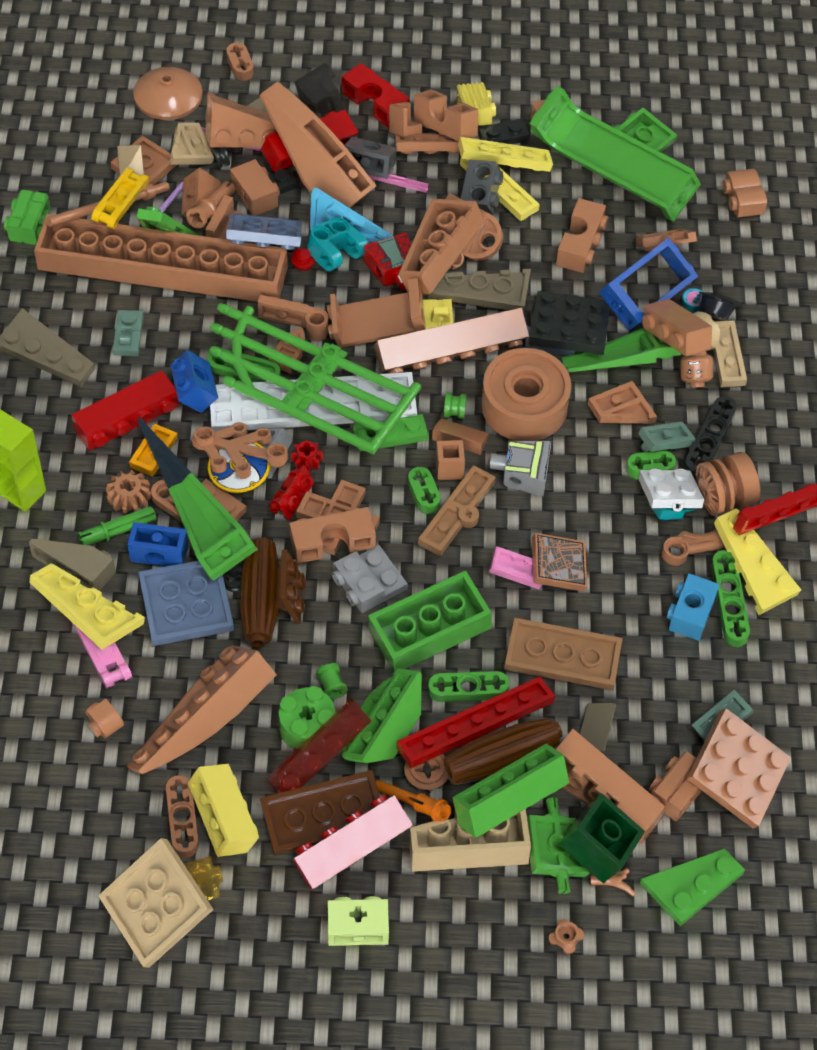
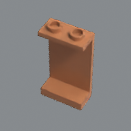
M418 278L408 279L409 292L345 305H339L336 295L330 294L331 305H327L328 316L332 320V324L328 325L330 338L335 339L337 346L343 348L426 330L423 293Z

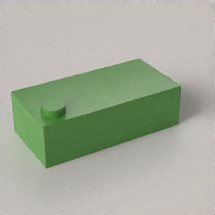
M463 571L368 615L369 631L394 673L398 668L406 669L491 629L492 612L468 573Z

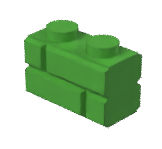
M21 190L18 198L12 200L11 216H6L4 230L7 231L8 238L12 242L36 245L46 215L50 211L49 197L46 193H33L32 191Z

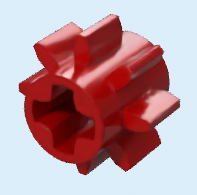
M308 440L301 442L299 445L295 444V452L291 453V462H295V469H300L302 465H305L309 472L314 469L319 470L320 461H323V452L319 451V444H314Z

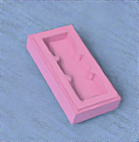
M498 546L495 547L489 573L540 589L542 584L533 583V558Z

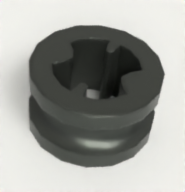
M225 147L211 149L214 163L218 169L222 168L223 164L226 166L230 165L229 155Z
M234 566L223 574L225 588L229 592L241 590L242 568L239 566ZM229 576L234 578L238 576L239 581L232 580L229 582Z

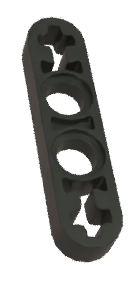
M721 396L715 400L686 457L684 470H690L694 478H696L697 467L693 465L698 457L702 458L701 463L705 461L710 462L714 459L734 418L737 404L730 397ZM723 407H727L728 409H726L722 417L720 411ZM713 423L718 424L722 427V430L713 431L709 428V425ZM702 442H708L713 446V448L710 450H704L699 446V444Z

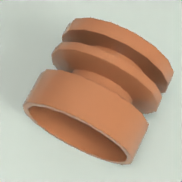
M745 452L727 455L722 461L720 459H712L710 462L705 461L698 464L696 482L704 498L703 504L712 516L721 515L723 512L728 513L734 509V506L742 509L756 505L759 502L761 494L758 474L752 460Z

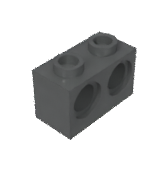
M469 160L461 194L462 200L476 201L479 209L493 215L494 207L498 206V188L503 183V171L500 170L496 161ZM485 196L482 200L477 201L480 197Z

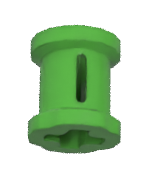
M337 663L325 664L318 668L315 674L317 679L321 680L324 688L323 692L331 700L342 697L348 691L347 685L342 683L339 675L340 667Z

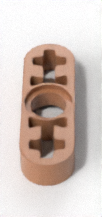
M177 775L170 778L166 784L172 847L177 855L182 858H188L193 856L199 848L194 798L188 785L189 779L185 776ZM176 786H182L183 801L178 802ZM180 810H186L191 814L186 822L176 821L174 815ZM181 831H187L189 847L183 848L181 844Z

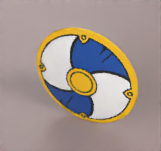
M257 442L248 444V445H252V446L264 448L263 446H261V445H260L259 443H257ZM216 448L219 455L226 458V471L215 473L211 469V460L209 459L208 473L212 482L220 489L231 493L248 492L261 485L267 478L271 466L266 459L241 454L245 462L251 465V476L246 479H240L236 476L235 465L226 450Z

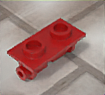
M302 465L300 469L296 468L290 471L281 486L285 491L278 490L274 498L269 502V510L274 514L282 512L287 521L291 519L306 492H309L314 484L305 465Z

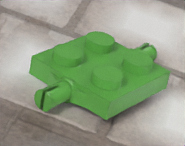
M552 797L546 799L548 814L543 816L529 815L527 817L531 842L532 874L556 877L558 893L568 894L571 892L568 877H586L590 872L559 845L576 818L561 815L559 813L558 798Z

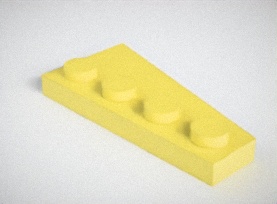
M736 508L717 517L714 525L727 552L732 553L735 559L734 566L737 572L742 574L746 582L745 589L749 596H753L757 604L755 609L758 615H761L797 596L801 589L755 530L742 535L736 533L733 529L739 510Z
M52 563L30 575L29 583L101 650L144 624V616L139 613L133 615L125 610V605L118 601L113 603L102 597V592L94 587L91 589L80 584V579Z

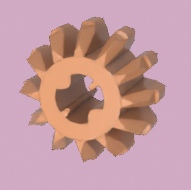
M133 470L129 474H124L120 471V477H111V483L107 484L106 487L107 501L110 505H113L115 512L123 510V513L126 515L131 510L136 512L138 508H146L147 501L151 499V487L142 473L135 475Z

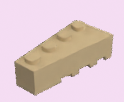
M526 809L477 838L461 828L457 818L447 819L446 821L439 820L438 822L432 821L411 827L409 848L412 872L529 864L531 842Z

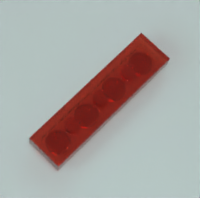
M350 699L267 778L280 792L303 787L368 726L372 720L355 701Z

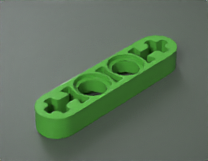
M721 550L713 556L711 570L713 581L720 584L716 597L723 636L729 645L741 647L748 640L750 627L740 574L734 566L735 559L732 553ZM720 561H725V564L728 565L727 573L723 574L724 567ZM730 582L736 589L726 591L721 587V584ZM734 605L739 608L740 612L735 615L729 614L725 607ZM734 623H737V631L741 634V637H736V634L732 633Z

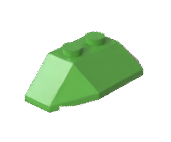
M398 668L392 673L393 676L383 681L368 695L341 737L342 757L345 760L371 763L394 759L398 752L396 748L397 741L409 735L421 715L422 674L419 671Z

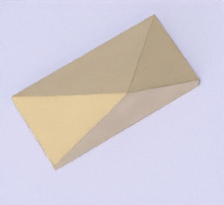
M141 144L117 146L120 175L127 167L133 169L134 173L138 175L144 174Z

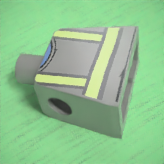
M551 441L509 442L507 455L492 453L490 469L505 471L503 481L505 486L534 495L544 496Z

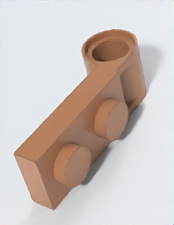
M260 295L257 302L258 318L306 328V335L312 341H322L328 336V314L323 309L311 307L300 302Z

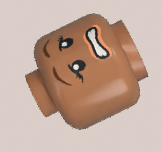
M706 351L681 358V379L684 382H690V387H705V382L713 379V358L707 355Z

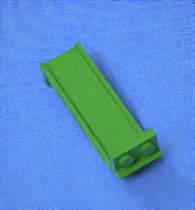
M556 86L548 94L546 101L539 111L533 115L529 123L532 127L530 131L555 152L659 207L665 218L672 222L676 220L701 185L692 168L583 112L572 103L565 90L559 86Z

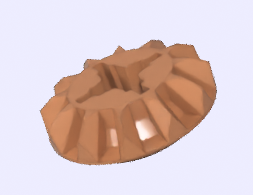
M441 754L426 761L429 769L435 770L431 772L430 779L427 778L424 772H421L423 771L424 763L410 768L407 762H405L404 775H406L409 785L412 784L418 791L423 789L432 792L438 787L442 788L443 784L449 779L443 761L445 756Z

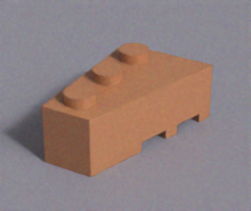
M208 92L205 138L210 147L261 148L265 137L271 132L277 131L267 112L250 106L240 105L233 100H226Z

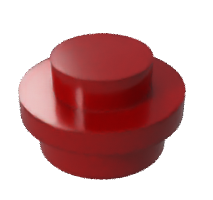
M306 248L297 249L291 255V262L299 271H308L315 263V259L310 256V251Z

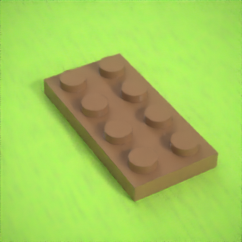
M514 618L504 670L613 691L623 638Z

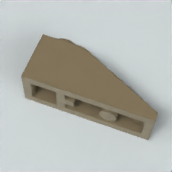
M31 539L29 541L32 557L45 565L54 564L80 579V584L92 589L94 587L100 591L116 573L114 559L105 550L100 551L90 545Z

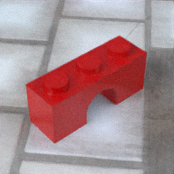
M362 63L341 76V93L357 105L364 100L373 99L374 118L387 128H389V104L410 103V99L406 94L401 93L388 81L382 79L372 69L367 68Z

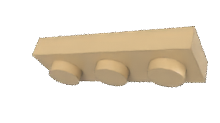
M714 321L720 329L718 343L713 349L720 386H746L747 376L735 321Z

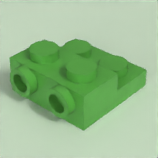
M641 108L636 113H631L623 124H617L614 127L659 152H663L673 144L678 136L644 108Z

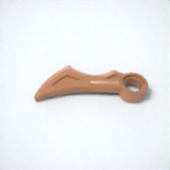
M717 529L705 534L683 531L676 537L668 538L665 541L661 554L666 563L672 566H679L686 562L689 554L726 548ZM677 547L681 549L683 554L675 556L669 552V548Z

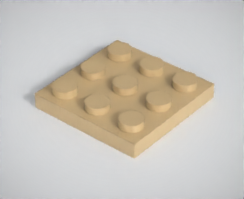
M160 838L98 895L142 966L148 968L214 910L169 841L164 838Z

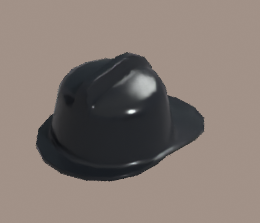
M699 292L701 296L698 310L699 312L709 314L713 321H727L734 309L742 306L737 300L712 292Z

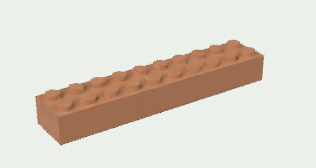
M45 218L34 249L38 270L258 302L260 295L273 296L280 299L288 268L287 249L281 247H261L247 242L245 244H235L231 240L122 224H118L114 230L107 227V224L101 221L97 223L80 218L51 227L47 225Z

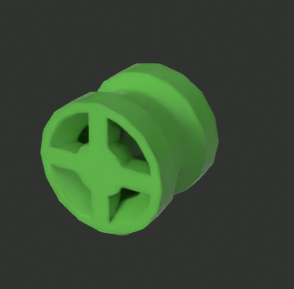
M446 392L444 418L457 416L459 419L464 420L466 394L454 396L452 393Z

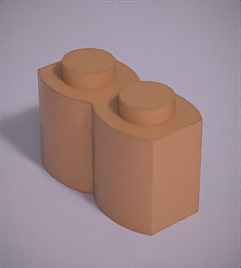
M753 168L727 172L726 179L722 181L723 192L728 194L729 208L731 211H734L736 217L765 214L767 198L760 184L757 171Z

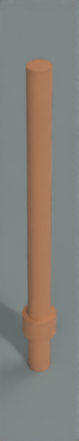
M167 182L156 185L148 184L147 188L142 190L135 201L155 198L157 194L169 191V184ZM99 202L46 218V223L51 227L91 215Z

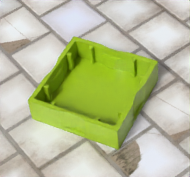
M0 409V496L26 512L46 492L33 429Z

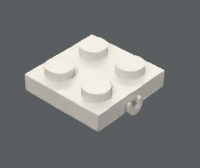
M640 470L639 481L651 508H673L674 511L679 512L683 508L703 507L704 498L690 470Z

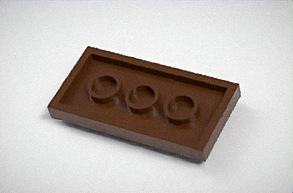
M369 770L261 797L260 803L274 856L295 851L309 841L314 846L323 840L321 834L333 826L340 830L348 825L345 819L359 810L362 814H365L373 809L370 803L380 798L373 771Z

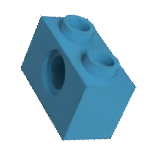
M688 574L685 583L680 582L675 594V597L679 598L677 605L672 603L668 611L667 619L671 620L669 631L700 641L720 584Z

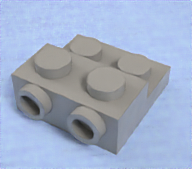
M380 545L360 555L355 551L333 563L332 577L334 582L339 587L342 585L346 591L349 603L352 606L356 605L361 613L400 594L408 588V583Z

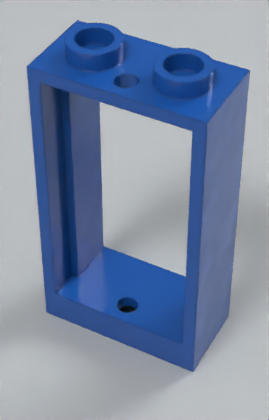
M669 237L599 291V294L628 331L642 321L644 312L642 313L619 283L650 259L660 253L681 280V283L656 302L672 298L698 277L693 266L686 261L679 252V248L672 243Z

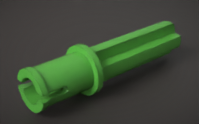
M146 507L106 523L101 521L98 526L78 532V538L82 545H93L103 540L108 542L111 537L130 531L133 522L144 524L154 522L156 514L152 507Z

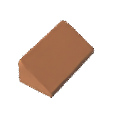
M441 418L433 429L432 440H463L464 450L481 455L489 433Z

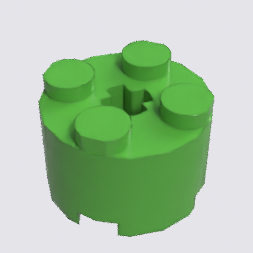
M311 686L309 688L296 689L282 698L279 709V729L285 744L289 748L292 746L295 749L304 750V753L307 754L319 752L330 744V739L333 737L336 729V711L333 701L321 688Z

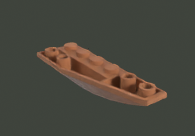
M277 81L259 95L303 184L310 193H312L314 187L318 188L351 208L376 187V184L334 133L282 84Z
M233 645L225 648L219 654V659L200 673V678L192 685L144 746L134 754L127 767L134 772L144 774L195 748L236 717L277 674L257 650Z

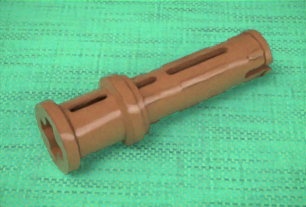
M229 181L223 182L208 198L200 199L196 203V207L190 208L186 214L188 223L195 228L204 227L207 220L211 219L217 211L223 196H232L235 193V187L232 183L226 187Z

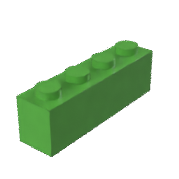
M544 744L452 797L459 826L477 838L569 784L564 755L548 744Z

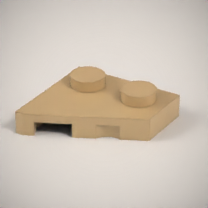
M178 123L174 133L170 164H212L214 156L200 123Z

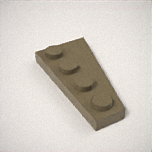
M522 269V272L511 273L510 270H500V273L496 274L476 271L473 275H464L463 272H449L443 276L432 293L427 295V298L435 300L452 299V302L503 310L522 308L524 312L531 269Z
M23 308L0 335V351L77 386L82 387L95 370L92 361Z

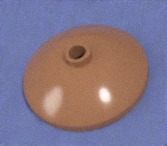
M160 67L145 73L139 78L134 86L133 95L136 106L147 116L160 120H174L185 117L197 109L201 103L203 92L200 81L189 71L177 67Z

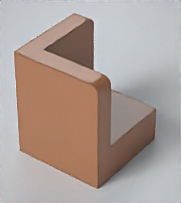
M409 102L389 104L390 133L400 136L422 133V124L411 121V104Z

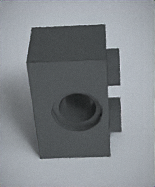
M351 137L345 144V147L368 175L387 179L394 170L397 147L356 137Z

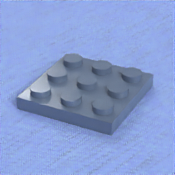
M230 213L226 239H231V242L235 244H245L246 241L256 242V245L261 247L277 244L283 249H295V246L300 247L302 221Z
M199 561L138 572L153 646L234 631L223 575L213 581Z

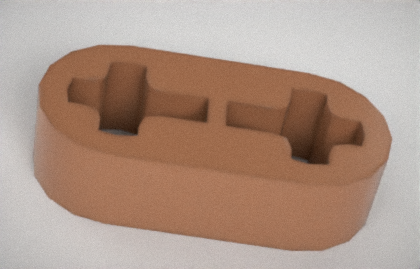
M242 43L230 44L226 49L227 61L234 77L240 81L251 79L254 75L253 62L246 46Z

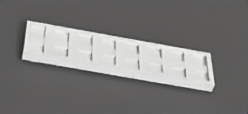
M412 372L380 374L408 388L413 383ZM360 376L335 377L394 405H397L403 397ZM269 381L252 382L254 388L280 400L289 392ZM225 384L215 385L219 398L210 405L211 427L214 432L230 427L237 422L246 424L247 430L311 426ZM326 384L319 392V394L377 421H384L390 415ZM415 398L400 418L417 416ZM314 402L305 411L333 425L357 423Z

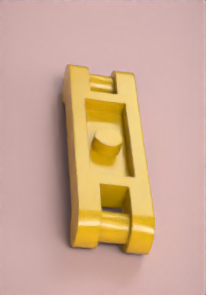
M127 167L95 207L91 220L97 223L100 221L106 223L107 227L115 230L129 207L142 190L147 188L150 177L145 174L138 175L134 173L133 169Z

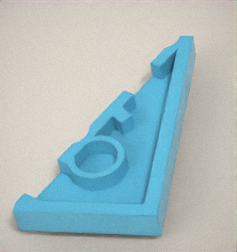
M313 188L311 193L310 230L316 225L338 217L348 221L368 242L373 243L393 236L318 188Z

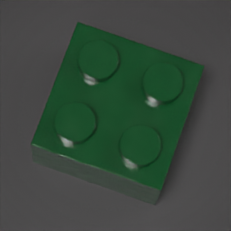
M600 793L581 810L559 845L604 884L623 868L645 831L604 794Z

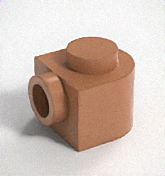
M107 699L100 703L92 704L85 712L90 720L88 727L97 738L102 736L106 739L124 726L122 718Z

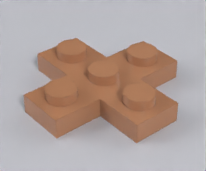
M341 480L331 500L307 491L296 511V517L310 519L327 513L335 514L352 508H359L366 494V488ZM370 514L376 531L380 523V517ZM327 539L323 543V551L335 555L342 539Z

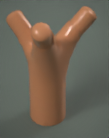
M628 868L617 872L604 884L591 874V885L617 887L626 891L632 897L636 894L629 885L622 881L627 878V874L630 872Z

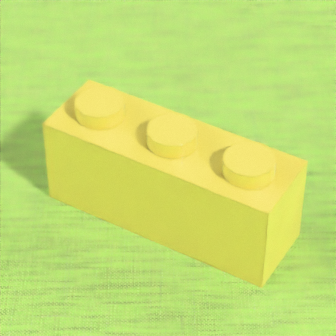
M229 764L198 767L188 781V785L217 857L248 853L259 838L258 830L251 819L247 803L241 795L237 779L233 775Z

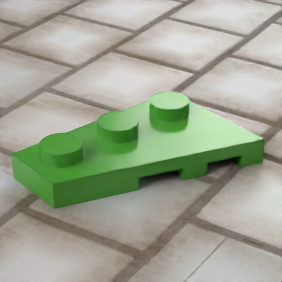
M146 207V210L138 208L137 219L144 228L199 236L196 232L161 212L159 208Z
M725 849L642 878L640 884L674 921L681 926L741 877L745 869Z

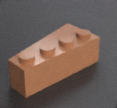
M431 199L399 272L407 292H409L408 279L418 278L422 293L427 295L432 293L484 222L476 201Z
M572 729L556 749L564 755L569 784L562 787V789L586 805L600 793L604 794L645 831L639 841L643 843L662 819L665 806L656 796L646 791L590 742Z

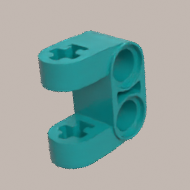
M335 217L311 229L306 249L310 251V256L326 271H332L343 263L339 250L343 249L352 258L357 259L364 255V245L369 243L348 221Z

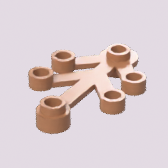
M237 422L230 427L215 432L210 427H200L195 430L192 436L193 446L199 450H205L211 460V469L215 473H222L227 469L226 458L220 456L216 448L226 450L235 465L236 476L240 479H246L251 476V465L245 462L241 454L266 459L273 467H282L288 460V450L283 444L275 443L267 449L248 445L254 442L260 445L269 444L271 442V431L267 428H259L256 432L247 434L246 424ZM230 436H232V437L234 438V439H231V440H226V439H225V438H228V437H230Z

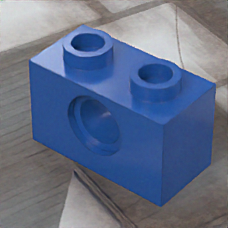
M186 350L170 365L179 402L202 413L219 398L208 361Z
M133 522L128 541L130 562L165 567L185 563L189 547L187 529Z

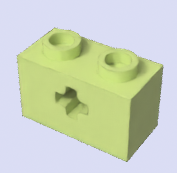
M370 896L364 898V900H352L348 897L328 900L329 946L388 945V899ZM355 917H361V922H355Z

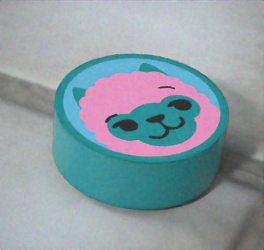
M697 288L687 289L683 293L681 300L683 308L689 312H699L698 306L701 296L699 292L703 291Z

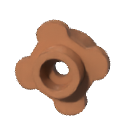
M561 919L557 923L555 932L550 933L549 942L552 945H558L563 948L566 954H572L575 951L577 942L584 938V932L574 923ZM565 934L569 935L568 939L564 938Z

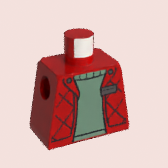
M407 232L364 245V263L383 286L387 287L397 283L401 290H406L399 272L411 247Z

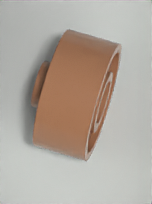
M517 348L500 354L489 364L484 374L481 407L486 422L498 434L515 441H538L551 436L563 425L567 416L571 392L569 373L556 357L542 350Z

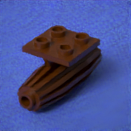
M264 537L252 539L258 550L245 558L241 579L240 612L244 640L252 647L257 648L264 647L272 640L278 609L289 612L296 624H301V613L305 612V602L302 597V589L306 588L304 573H300L297 561L292 559L287 549L282 550L281 567L279 568L275 542Z
M550 718L518 723L475 739L444 757L445 771L453 785L472 781L478 783L544 744H548L552 748L559 745V740L563 736L561 727L557 721L553 722Z

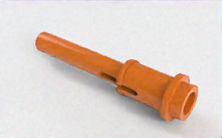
M376 781L378 792L390 797L395 795L397 800L412 805L415 811L431 816L435 822L439 820L446 821L451 814V807L444 799L436 800L423 793L416 795L384 781ZM414 799L424 802V804L416 803Z

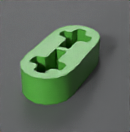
M668 451L632 454L627 461L626 472L631 478L639 479L640 470H674L676 458ZM660 461H664L665 465L668 466H663V464L660 463ZM635 464H639L642 469H638Z
M424 467L413 468L408 475V487L417 508L422 513L433 514L440 507L441 497L439 490L428 469ZM420 477L421 480H424V486H421L416 478ZM426 494L433 503L429 504L428 501H424Z

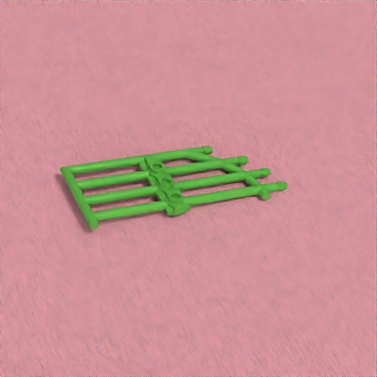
M220 303L217 310L238 320L236 328L233 331L217 323H212L210 330L214 333L221 334L222 337L232 341V353L226 350L223 351V349L212 346L209 350V353L213 356L220 357L221 360L232 364L238 374L240 381H236L233 377L225 376L223 383L226 386L234 388V390L373 455L421 389V385L417 382H413L408 388L345 359L347 352L341 350L339 346L325 343L321 348L252 316L254 309L251 306H246L242 312L233 307L230 308L229 305ZM247 325L315 357L307 365L243 334ZM242 346L302 374L296 382H292L242 358ZM340 367L403 397L397 405H394L332 375ZM248 372L289 392L280 400L254 388ZM326 384L390 415L384 423H381L319 394V392ZM314 402L377 433L370 442L305 411Z

